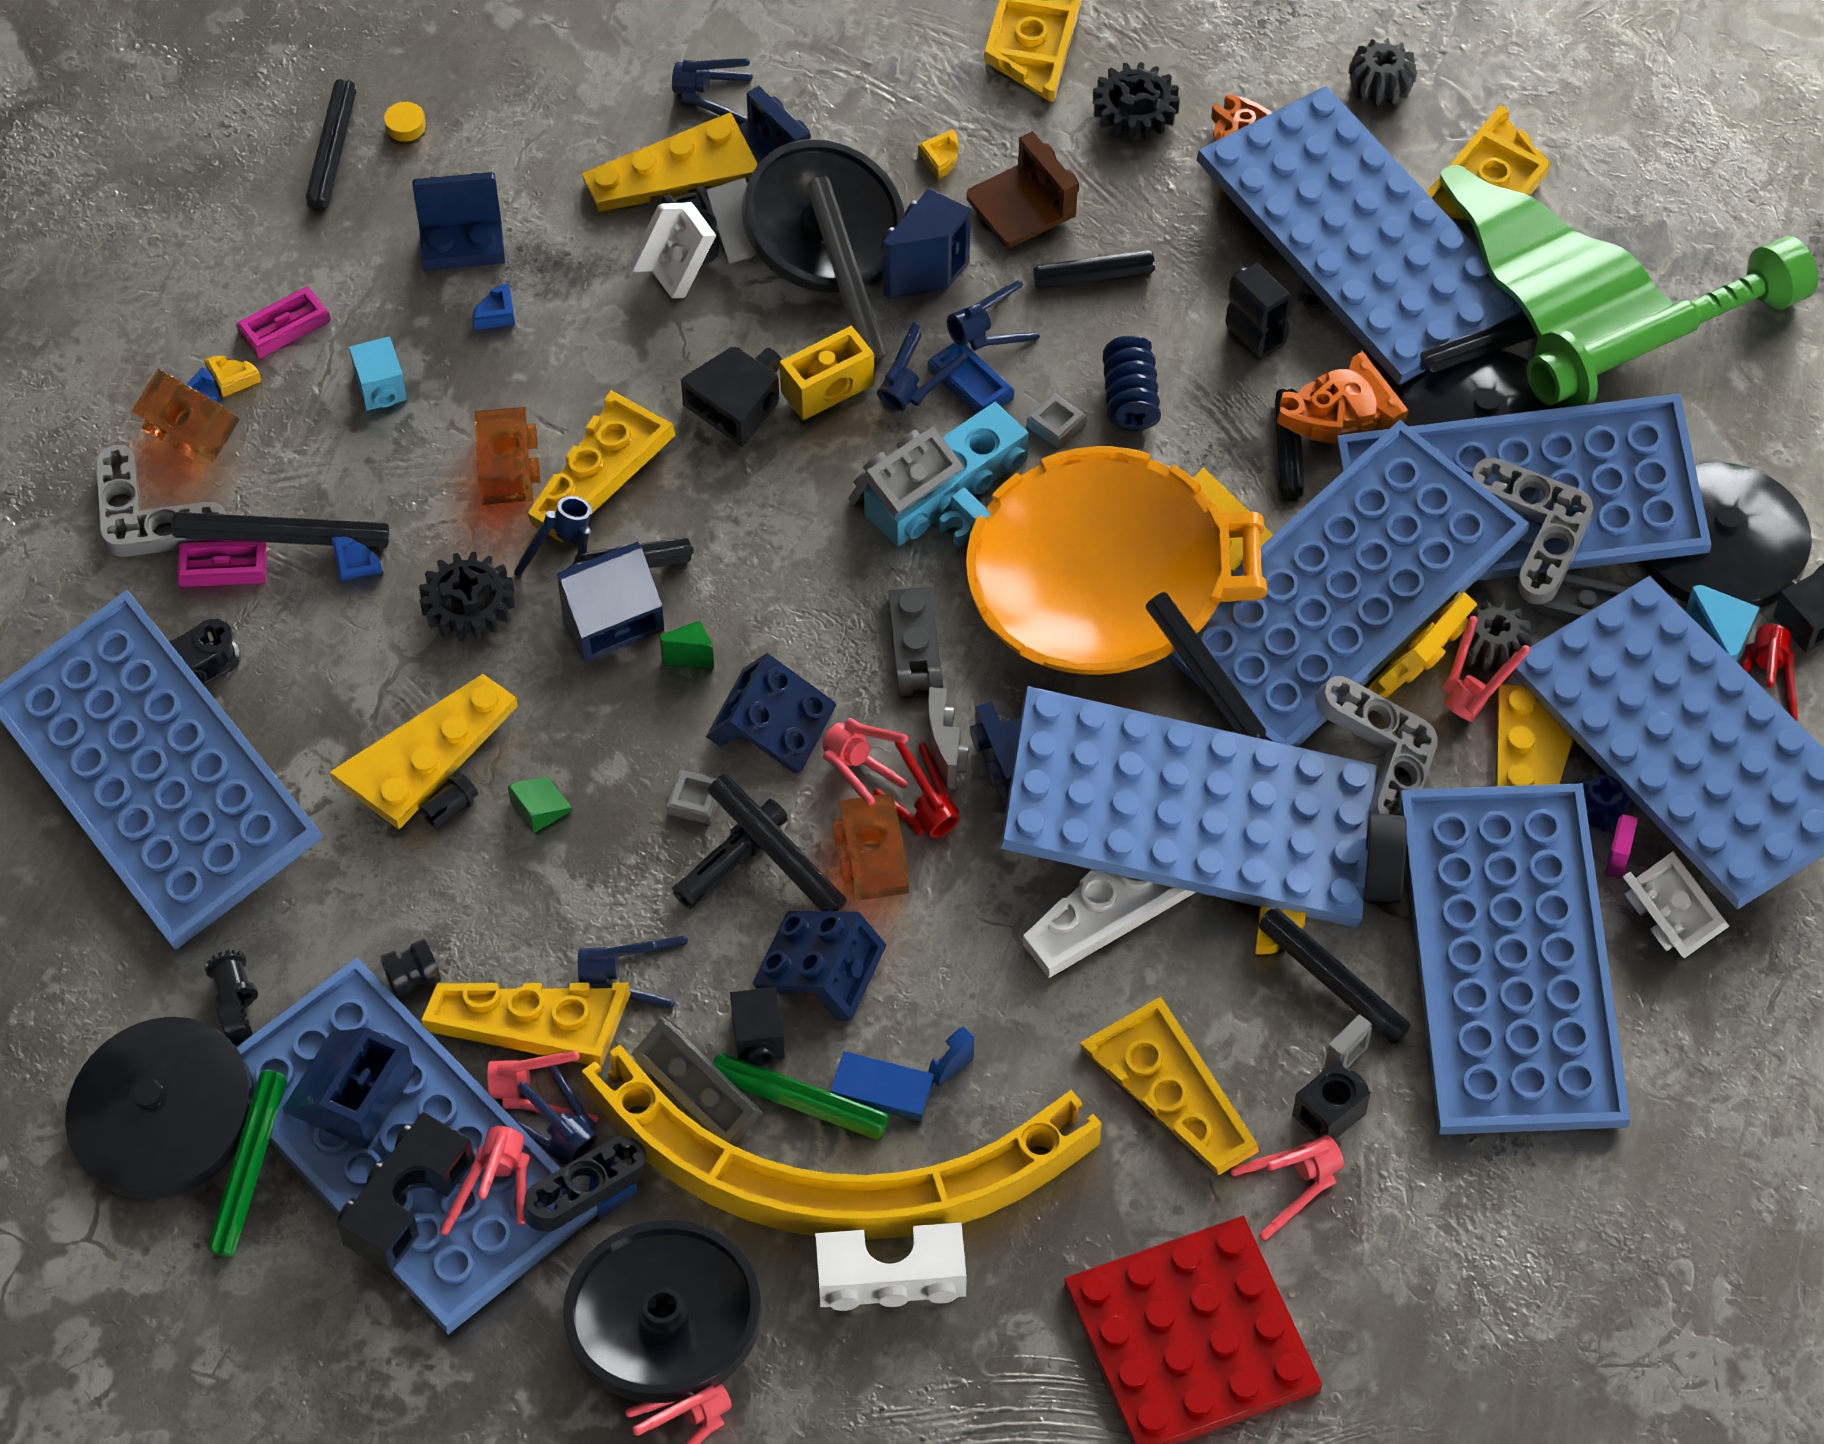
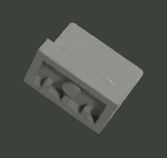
M934 426L921 434L917 430H913L896 444L898 449L892 454L886 456L884 452H881L863 466L865 471L853 481L856 487L848 499L855 505L864 499V490L870 486L893 517H896L959 474L964 465Z

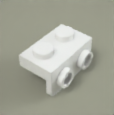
M692 202L660 204L657 206L629 266L634 272L652 271L672 299L685 298L716 234Z
M1674 851L1636 878L1631 871L1623 876L1631 887L1629 891L1624 893L1640 916L1648 911L1657 924L1650 928V930L1666 951L1675 947L1680 955L1686 958L1729 927Z

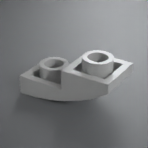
M745 177L706 190L712 211L717 219V227L729 264L743 259H750L757 255L748 240L742 219V201L747 186Z
M929 687L928 730L931 753L947 789H956L958 772H967L969 746L960 745L961 728L954 727L955 707L947 706V689Z

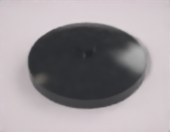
M807 139L795 141L769 153L753 171L745 188L742 201L744 229L751 246L760 259L777 275L797 286L817 292L840 293L807 190V185L812 178L826 176L830 179L864 286L880 277L883 267L882 239L887 230L891 227H896L905 215L901 197L885 171L860 151L829 140Z
M1503 350L1434 374H1428L1424 371L1408 381L1401 397V401L1409 410L1405 421L1408 427L1560 407L1556 404L1547 405L1534 394L1527 376L1529 360Z
M1725 462L1695 464L1712 544L1710 553L1642 561L1644 567L1663 589L1686 603L1689 601L1692 587L1698 585L1706 586L1760 608L1778 601V593L1784 585L1794 579L1800 580L1810 556L1812 546L1811 528L1803 508L1783 485L1755 469Z
M162 1017L130 1026L103 1043L89 1057L75 1078L67 1100L65 1114L66 1134L70 1148L79 1164L98 1184L118 1195L132 1199L152 1200L168 1198L192 1190L219 1172L236 1153L254 1094V1084L250 1069L235 1045L218 1029L204 1022L183 1017Z
M659 1220L623 1229L592 1249L579 1264L569 1282L564 1300L563 1315L564 1326L573 1356L582 1370L595 1383L605 1390L626 1399L647 1403H669L685 1400L710 1385L718 1386L742 1365L756 1342L762 1319V1305L755 1272L746 1256L733 1242L722 1234L696 1223Z

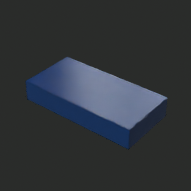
M954 342L928 360V370L933 375H936L961 353L967 354V360L945 378L942 383L975 414L993 402L998 403L1002 407L1014 399L1015 389L966 344L959 346Z
M843 1051L830 1092L887 1114L922 1122L934 1084V1074Z

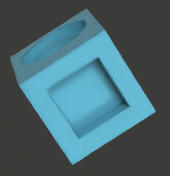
M390 336L349 347L354 375L366 411L379 407H389L395 403L407 400L403 373Z

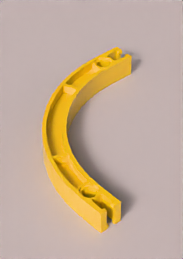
M620 1044L609 1051L612 1069L608 1071V1075L614 1081L620 1077L624 1080L625 1083L618 1090H612L598 1076L602 1068L597 1062H593L582 1070L584 1090L587 1096L621 1136L634 1138L642 1144L646 1153L645 1160L673 1183L706 1203L747 1221L785 1232L815 1236V1233L864 1230L865 1240L913 1236V1226L948 1223L963 1224L987 1216L1024 1198L1054 1179L1100 1145L1102 1123L1094 1114L1087 1118L1085 1125L1069 1135L1062 1136L1059 1130L1068 1122L1073 1125L1078 1121L1079 1109L1083 1106L1082 1101L1070 1090L1015 1130L965 1156L934 1166L897 1173L870 1175L824 1173L795 1168L761 1158L729 1144L702 1128L679 1110L654 1085ZM634 1106L647 1108L642 1113L633 1114L628 1112ZM1041 1146L1047 1148L1050 1152L1044 1155H1037L1032 1153L1030 1149Z

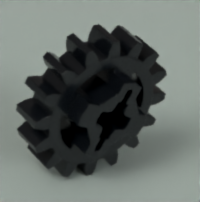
M1139 62L1137 69H1131L1128 63H1123V68L1120 72L1112 67L1109 68L1108 78L1100 76L1097 88L1093 89L1092 104H1094V117H1101L1100 126L1102 128L1112 125L1114 136L1119 135L1122 131L1128 132V140H1133L1135 133H1141L1145 140L1149 139L1150 131L1152 130L1163 134L1165 124L1173 126L1175 114L1179 113L1178 85H1171L1172 76L1170 74L1160 77L1159 67L1157 66L1153 67L1150 71L1144 70L1143 62Z
M471 552L468 560H462L458 553H454L453 563L447 564L440 559L437 561V573L426 571L427 584L419 586L422 615H427L430 628L440 626L441 636L447 637L452 631L457 632L458 641H463L466 633H473L476 640H480L482 638L481 630L487 628L495 634L498 632L497 620L502 622L510 620L508 609L515 608L512 577H507V570L504 564L497 567L494 566L492 556L489 555L481 562L477 560L476 552ZM463 592H467L468 598H471V601L467 600V596Z

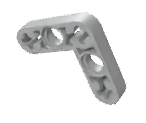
M112 445L99 453L96 468L100 531L105 548L111 555L129 557L179 550V543L223 541L175 538L173 534L167 536L156 535L154 533L156 527L163 523H172L173 514L176 512L226 514L225 509L220 504L214 502H201L141 510L139 472L133 451L123 445ZM116 463H121L122 479H115L113 469ZM126 494L131 497V500L121 507H113L108 504L115 495ZM140 528H145L147 534L146 537H141L142 533ZM127 531L125 538L117 539L119 532Z
M1485 458L1475 465L1472 478L1517 514L1543 524L1521 568L1518 589L1523 599L1529 603L1537 605L1546 604L1557 594L1590 525L1593 512L1592 499L1584 491L1502 459ZM1491 474L1499 476L1498 481H1494L1491 486L1484 484L1485 478L1488 479ZM1514 480L1516 482L1514 483L1512 495L1507 494V487L1510 488L1511 481ZM1534 487L1542 491L1544 498L1538 503L1531 504L1522 500L1520 492L1525 488ZM1555 496L1557 497V503H1554L1552 511L1548 510L1551 498ZM1572 505L1580 507L1579 512H1576L1573 517L1566 515V510H1569ZM1550 538H1559L1565 541L1568 549L1563 554L1554 555L1547 552L1543 544ZM1543 564L1548 567L1545 584L1542 583L1539 589L1531 586L1532 580L1535 581L1538 578Z
M1334 676L1318 689L1315 695V703L1322 716L1387 751L1369 806V814L1389 815V809L1386 806L1394 798L1399 799L1401 790L1423 789L1438 741L1436 731L1430 723L1343 676ZM1334 692L1340 695L1339 702L1343 704L1342 706L1336 703L1337 696ZM1368 710L1376 711L1383 717L1385 729H1378L1370 723L1367 716ZM1410 734L1416 736L1415 742L1419 747L1413 745L1414 738ZM1394 767L1404 768L1409 773L1411 786L1402 785L1397 781L1394 775ZM1399 800L1394 803L1392 815H1401Z

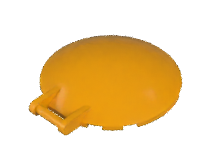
M1092 446L1071 449L1040 459V465L1031 468L1022 475L1018 472L1015 473L992 494L993 500L986 508L991 515L988 518L978 515L967 546L966 568L968 584L974 604L985 624L996 637L1019 655L1042 666L1068 673L1084 675L1120 673L1152 664L1175 652L1174 647L1145 608L1147 602L1159 593H1168L1196 633L1206 625L1220 602L1260 600L1267 595V581L1262 577L1260 534L1264 532L1263 516L1257 512L1220 513L1216 504H1212L1210 499L1201 490L1200 484L1188 473L1176 465L1169 467L1161 462L1150 459L1149 453L1130 448ZM1242 537L1244 576H1231L1229 538Z

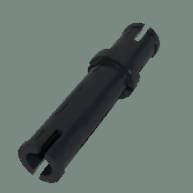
M768 799L760 807L779 828L789 820L785 810L772 799ZM738 823L730 829L731 835L721 845L714 849L686 877L672 887L675 897L688 909H693L709 891L717 886L749 855L755 856L762 850Z

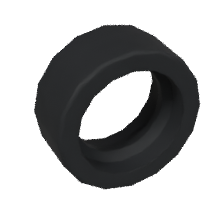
M1369 814L1366 836L1368 856L1363 895L1365 901L1399 903L1401 901L1406 853L1407 821L1405 816Z

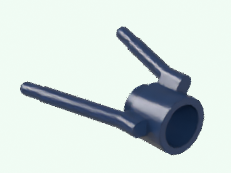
M748 58L705 61L684 59L683 62L677 61L672 73L673 93L682 94L681 103L695 104L721 116L731 112L735 121L742 124L748 120L744 115L703 99L698 95L700 93H707L710 80L751 81L753 79L751 73L709 70L749 66L750 60Z
M1017 280L997 290L973 306L950 314L947 317V328L953 341L959 346L970 343L971 348L976 351L990 345L1038 340L1040 338L1038 332L985 336L986 331L991 327L986 309L1023 286L1022 281Z
M917 321L912 323L892 367L877 390L879 399L897 411H904L909 403L919 406L931 390L968 358L966 353H961L919 388L917 386L919 382L918 376L906 368L922 336L921 332L918 331L920 324Z
M566 496L559 500L556 511L546 512L541 528L514 570L515 576L519 577L523 574L551 529L555 530L557 537L561 540L572 542L575 545L578 544L577 554L587 552L590 535L588 524L592 508L586 500L577 496Z
M679 936L612 948H579V982L592 984V988H612V985L609 984L610 979H618L619 957L685 945L688 943V938L686 936ZM630 989V1000L667 1008H673L675 1005L672 999Z
M547 1066L575 1116L572 1117L568 1112L559 1116L526 1082H520L518 1089L550 1121L551 1125L547 1132L551 1135V1139L514 1116H510L538 1145L547 1149L558 1161L565 1157L571 1163L583 1156L594 1145L598 1136L593 1129L597 1124L586 1114L558 1066Z

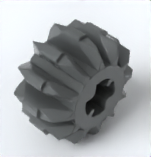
M1388 38L1384 43L1379 44L1371 39L1367 46H1358L1352 61H1350L1348 71L1352 91L1360 92L1362 101L1370 98L1375 99L1377 106L1382 100H1387L1395 105L1399 97L1407 98L1417 77L1414 53L1405 51L1403 43L1395 46L1390 44Z
M1485 600L1480 609L1474 608L1466 617L1468 620L1471 616L1477 618L1466 661L1468 662V667L1478 664L1482 665L1484 675L1491 668L1499 670L1522 646H1532L1530 636L1532 630L1530 626L1531 621L1521 620V608L1509 611L1505 601L1498 607H1493ZM1463 633L1458 637V639H1459L1458 645H1457L1458 648H1459V645H1460V642H1461Z

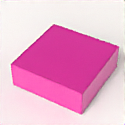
M1622 814V817H1619L1605 870L1608 876L1623 878L1638 821L1636 817Z

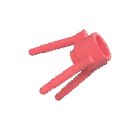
M1471 616L1468 620L1450 675L1441 687L1449 693L1443 702L1444 705L1453 713L1469 722L1475 720L1488 698L1530 652L1529 646H1522L1486 685L1470 675H1467L1463 681L1459 680L1477 624L1475 616Z
M849 718L846 723H837L827 731L823 740V750L825 752L823 759L839 771L868 805H873L875 799L848 766H858L863 763L900 788H906L908 782L869 756L870 746L864 735L900 743H906L908 736L895 731L863 725Z
M577 1051L521 1061H490L487 1072L489 1094L493 1099H502L503 1109H524L541 1113L528 1099L520 1098L522 1092L518 1089V1084L526 1082L530 1086V1070L573 1062L578 1060L580 1055ZM548 1104L559 1116L565 1112H568L572 1117L575 1116L569 1108ZM586 1113L595 1123L598 1122L599 1118L597 1115Z
M494 1126L487 1131L484 1146L478 1147L474 1163L440 1228L442 1235L449 1234L483 1168L485 1171L477 1194L481 1200L486 1199L494 1176L506 1177L511 1174L512 1170L516 1171V1221L520 1226L526 1223L523 1217V1207L527 1192L526 1171L530 1156L522 1152L525 1138L519 1131L505 1126Z
M1325 1134L1293 1149L1252 1160L1230 1169V1174L1237 1176L1263 1168L1273 1171L1294 1164L1302 1179L1305 1181L1313 1179L1315 1181L1311 1187L1260 1232V1239L1267 1240L1322 1190L1336 1184L1333 1173L1343 1168L1344 1161L1338 1145L1329 1135Z
M722 1383L716 1387L710 1385L695 1395L679 1401V1403L633 1427L632 1432L636 1436L641 1435L683 1413L692 1425L702 1423L698 1431L685 1444H701L710 1433L724 1425L720 1415L731 1409L730 1397ZM642 1402L626 1409L625 1415L631 1418L674 1402Z

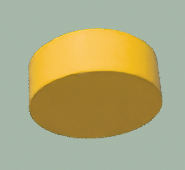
M399 102L389 107L385 112L386 132L394 140L412 141L420 137L425 131L424 112L415 103Z

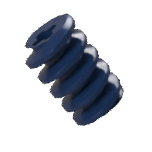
M1134 335L1115 338L1106 345L1102 354L1107 416L1111 423L1125 430L1139 431L1155 426L1161 419V410L1158 408L1160 398L1157 394L1156 357L1151 352V342L1144 337Z

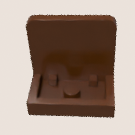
M1032 131L1019 137L1018 165L967 190V201L1004 246L1014 247L1075 217L1079 183L1074 173L1069 169L1066 170L1060 164L1052 147L1047 143L1043 144Z

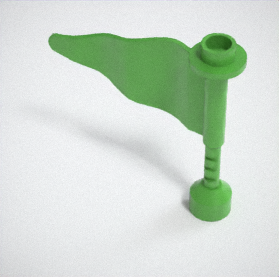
M1460 165L1449 166L1440 173L1442 186L1458 209L1471 222L1475 230L1483 259L1491 278L1498 287L1514 298L1519 304L1538 337L1534 357L1530 359L1527 365V376L1534 394L1547 405L1556 404L1560 408L1593 404L1598 392L1597 375L1692 333L1699 328L1701 323L1756 298L1772 309L1782 310L1811 297L1818 286V270L1809 249L1797 238L1783 236L1751 252L1748 259L1746 276L1691 301L1681 300L1673 303L1657 289L1644 267L1631 253L1620 246L1592 239L1578 233L1545 205L1529 195L1489 184Z

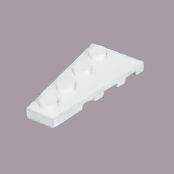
M1091 870L1080 880L1078 888L1067 898H1062L1023 935V946L1047 977L1050 978L1196 892Z

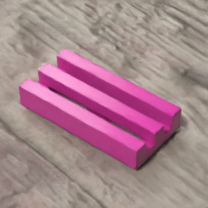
M306 286L237 322L236 327L239 335L245 337L246 344L253 348L254 354L260 359L331 322L327 309L312 290ZM309 303V305H307V306H305V307H303V308L297 310L296 312L290 314V312H292V311H294V310H296V309H298V308H300V307H302V306H304V305H306V304ZM275 321V322L272 323L271 325H269V326H267V327H265V328H263V329H261V330H259V331H257V332L254 333V331H256V330L260 329L261 327H263V326H265V325H267V324H269V323Z
M247 541L179 543L177 569L179 587L267 583V543ZM254 555H256V557H254V558H232V559H230V557H232V556H254ZM213 557V559L210 560H188V558Z

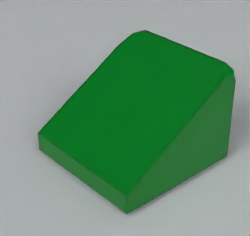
M701 621L693 622L659 636L661 659L664 666L712 669L715 667L713 645Z
M548 776L519 781L508 786L510 802L533 833L572 812V807Z

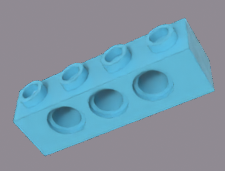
M993 402L942 437L964 465V468L959 474L896 517H893L870 486L864 490L865 516L896 547L901 546L909 539L920 537L931 524L940 519L942 514L950 511L951 495L963 487L972 495L976 493L982 494L991 487L995 480L1008 471H1016L1024 464L1028 458L1029 432L998 403Z

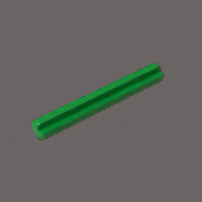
M718 1053L712 1063L738 1089L876 1140L881 1139L887 1130L889 1116L885 1112L725 1053Z
M263 1070L259 1075L207 1244L208 1250L214 1254L225 1257H232L235 1254L287 1083L286 1077L279 1072Z

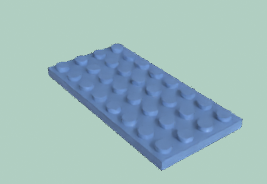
M1327 86L1198 150L1196 161L1398 385L1425 371V369L1422 370L1419 364L1422 351L1526 315L1514 298L1498 287L1486 268L1482 252Z
M1680 393L1410 426L1413 431L1471 477L1473 469L1479 461L1493 457L1587 493L1593 502L1592 518L1568 570L1710 553L1712 544ZM1389 429L1337 435L1341 471L1343 472ZM1491 474L1488 479L1485 478L1484 484L1491 486L1494 481H1498L1499 476ZM1511 481L1510 488L1507 487V494L1512 495L1516 481ZM1528 487L1520 492V497L1525 502L1534 504L1542 501L1544 494L1538 488ZM1552 496L1548 510H1553L1554 503H1557V497ZM1572 505L1569 510H1566V515L1573 517L1576 512H1579L1580 507ZM1519 515L1529 523L1528 533L1476 581L1519 576L1521 568L1543 524ZM1550 538L1543 544L1545 550L1554 555L1563 554L1568 549L1565 541L1559 538ZM1542 564L1540 573H1546L1548 567Z
M1399 420L1261 546L1262 577L1267 581V595L1260 600L1220 602L1214 614L1197 635L1266 728L1267 733L1261 739L1299 747L1328 720L1320 714L1315 703L1316 692L1322 685L1334 676H1343L1364 686L1427 625L1438 617L1439 612L1454 600L1453 597L1458 592H1465L1527 534L1529 523ZM1244 562L1231 573V576H1244ZM1177 651L1166 657L1203 689ZM1334 692L1337 696L1336 703L1342 706L1343 704L1339 702L1340 695Z
M1650 576L1531 646L1530 652L1511 673L1737 910L1824 856V748Z
M127 589L0 683L1 722L175 950H178L324 838L319 829Z
M1028 686L1023 699L1000 849L1260 907H1277L1278 909L1307 912L1306 917L1357 928L1363 914V895L1368 856L1366 836L1369 806L1375 790L1377 765Z
M1583 783L1401 790L1399 802L1401 816H1405L1407 821L1406 862L1438 1135L1628 1128L1631 1119Z
M357 957L236 1047L250 1069L254 1091L259 1075L263 1070L276 1071L286 1077L287 1083L269 1142L338 1216L347 1201L351 1198L357 1199L366 1187L367 1178L372 1168L381 1160L385 1162L395 1149V1142L401 1130L409 1123L413 1125L422 1112L469 1137L474 1158L478 1147L484 1146L487 1131L491 1127L505 1126L519 1131L525 1138L522 1152L530 1156L526 1171L527 1190L535 1183L561 1169ZM367 1027L409 1046L415 1073L368 1149L355 1145L283 1111L285 1103L332 1031ZM471 1165L448 1197L431 1188L420 1187L408 1191L400 1199L398 1204L414 1214L419 1236L391 1274L448 1335L597 1216V1205L553 1231H538L531 1228L527 1223L520 1226L516 1221V1171L512 1170L511 1174L506 1177L494 1176L486 1199L481 1200L477 1194L485 1171L483 1168L449 1234L442 1235L440 1228L472 1167ZM572 1180V1181H571L572 1185H573L577 1190L582 1191V1190L573 1182V1180ZM561 1189L559 1197L563 1196ZM541 1202L537 1203L538 1210L546 1207L550 1211H554L555 1202L549 1206H545Z

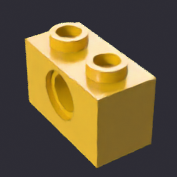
M852 325L779 361L781 393L803 421L875 385L874 353Z

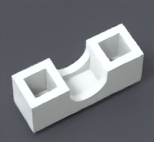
M961 1223L913 1226V1249L904 1260L892 1264L879 1262L868 1253L865 1245L864 1230L815 1233L820 1307H831L835 1310L846 1311L852 1310L860 1304L880 1303L886 1307H897L913 1300L928 1299L933 1303H948L957 1297H966L967 1275Z

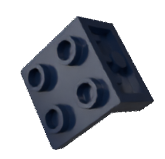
M494 172L429 177L412 181L420 231L423 271L505 263L502 220Z
M766 653L742 669L706 737L719 747L735 737L737 739L744 737L793 773H798L803 770L836 707V703L773 656Z
M789 911L786 913L758 970L753 985L757 989L776 986L777 991L812 992L837 1020H852L886 948V943L860 912Z

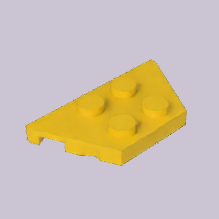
M999 0L984 50V62L1044 99L1054 102L1082 0Z
M1499 105L1449 166L1460 165L1489 184L1531 196L1548 175L1551 163L1540 150L1532 145L1531 138L1523 129L1517 131L1508 119L1509 111L1507 108ZM1439 176L1426 193L1449 218L1468 220L1442 186Z
M1458 592L1453 597L1454 600L1439 612L1438 617L1427 625L1385 666L1367 689L1387 698L1404 682L1407 684L1412 682L1424 668L1429 670L1446 653L1442 647L1449 640H1456L1465 631L1468 623L1466 617L1477 606V603L1465 592Z

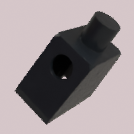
M730 347L681 379L683 406L743 447L778 404L779 378L776 373L780 370L779 361L782 359L771 348L764 349L757 357L753 358L739 347Z

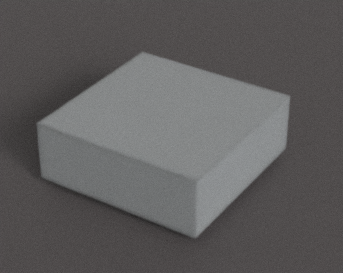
M1053 393L1027 417L1026 427L1059 449L1086 424V414L1056 393Z
M680 769L666 806L667 814L710 825L718 802L708 793V788L716 778Z
M1359 1014L1329 1044L1325 1067H1330L1338 1060L1348 1069L1368 1048L1372 1024Z

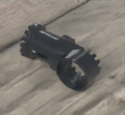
M226 950L225 955L219 952L218 958L213 955L211 957L212 960H208L204 967L206 975L214 979L218 990L216 1010L224 1034L235 1045L253 1035L251 1026H247L249 1020L244 1019L247 1016L246 1011L243 1013L242 1011L257 999L258 990L253 983L248 981L244 970L247 960L242 951L236 953V951L232 950L230 953V950Z

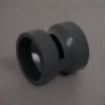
M425 939L411 943L409 950L404 952L391 951L380 956L385 974L397 999L411 994L412 989L421 984L429 987L441 982L436 961Z

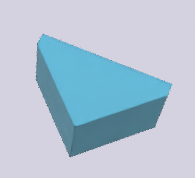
M1698 585L1692 587L1685 612L1738 663L1752 632L1760 607L1706 586Z

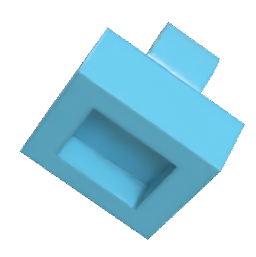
M963 487L951 495L950 511L941 515L939 530L943 533L951 527H957L959 530L953 534V544L959 547L969 541L970 533L978 515L988 518L991 514Z

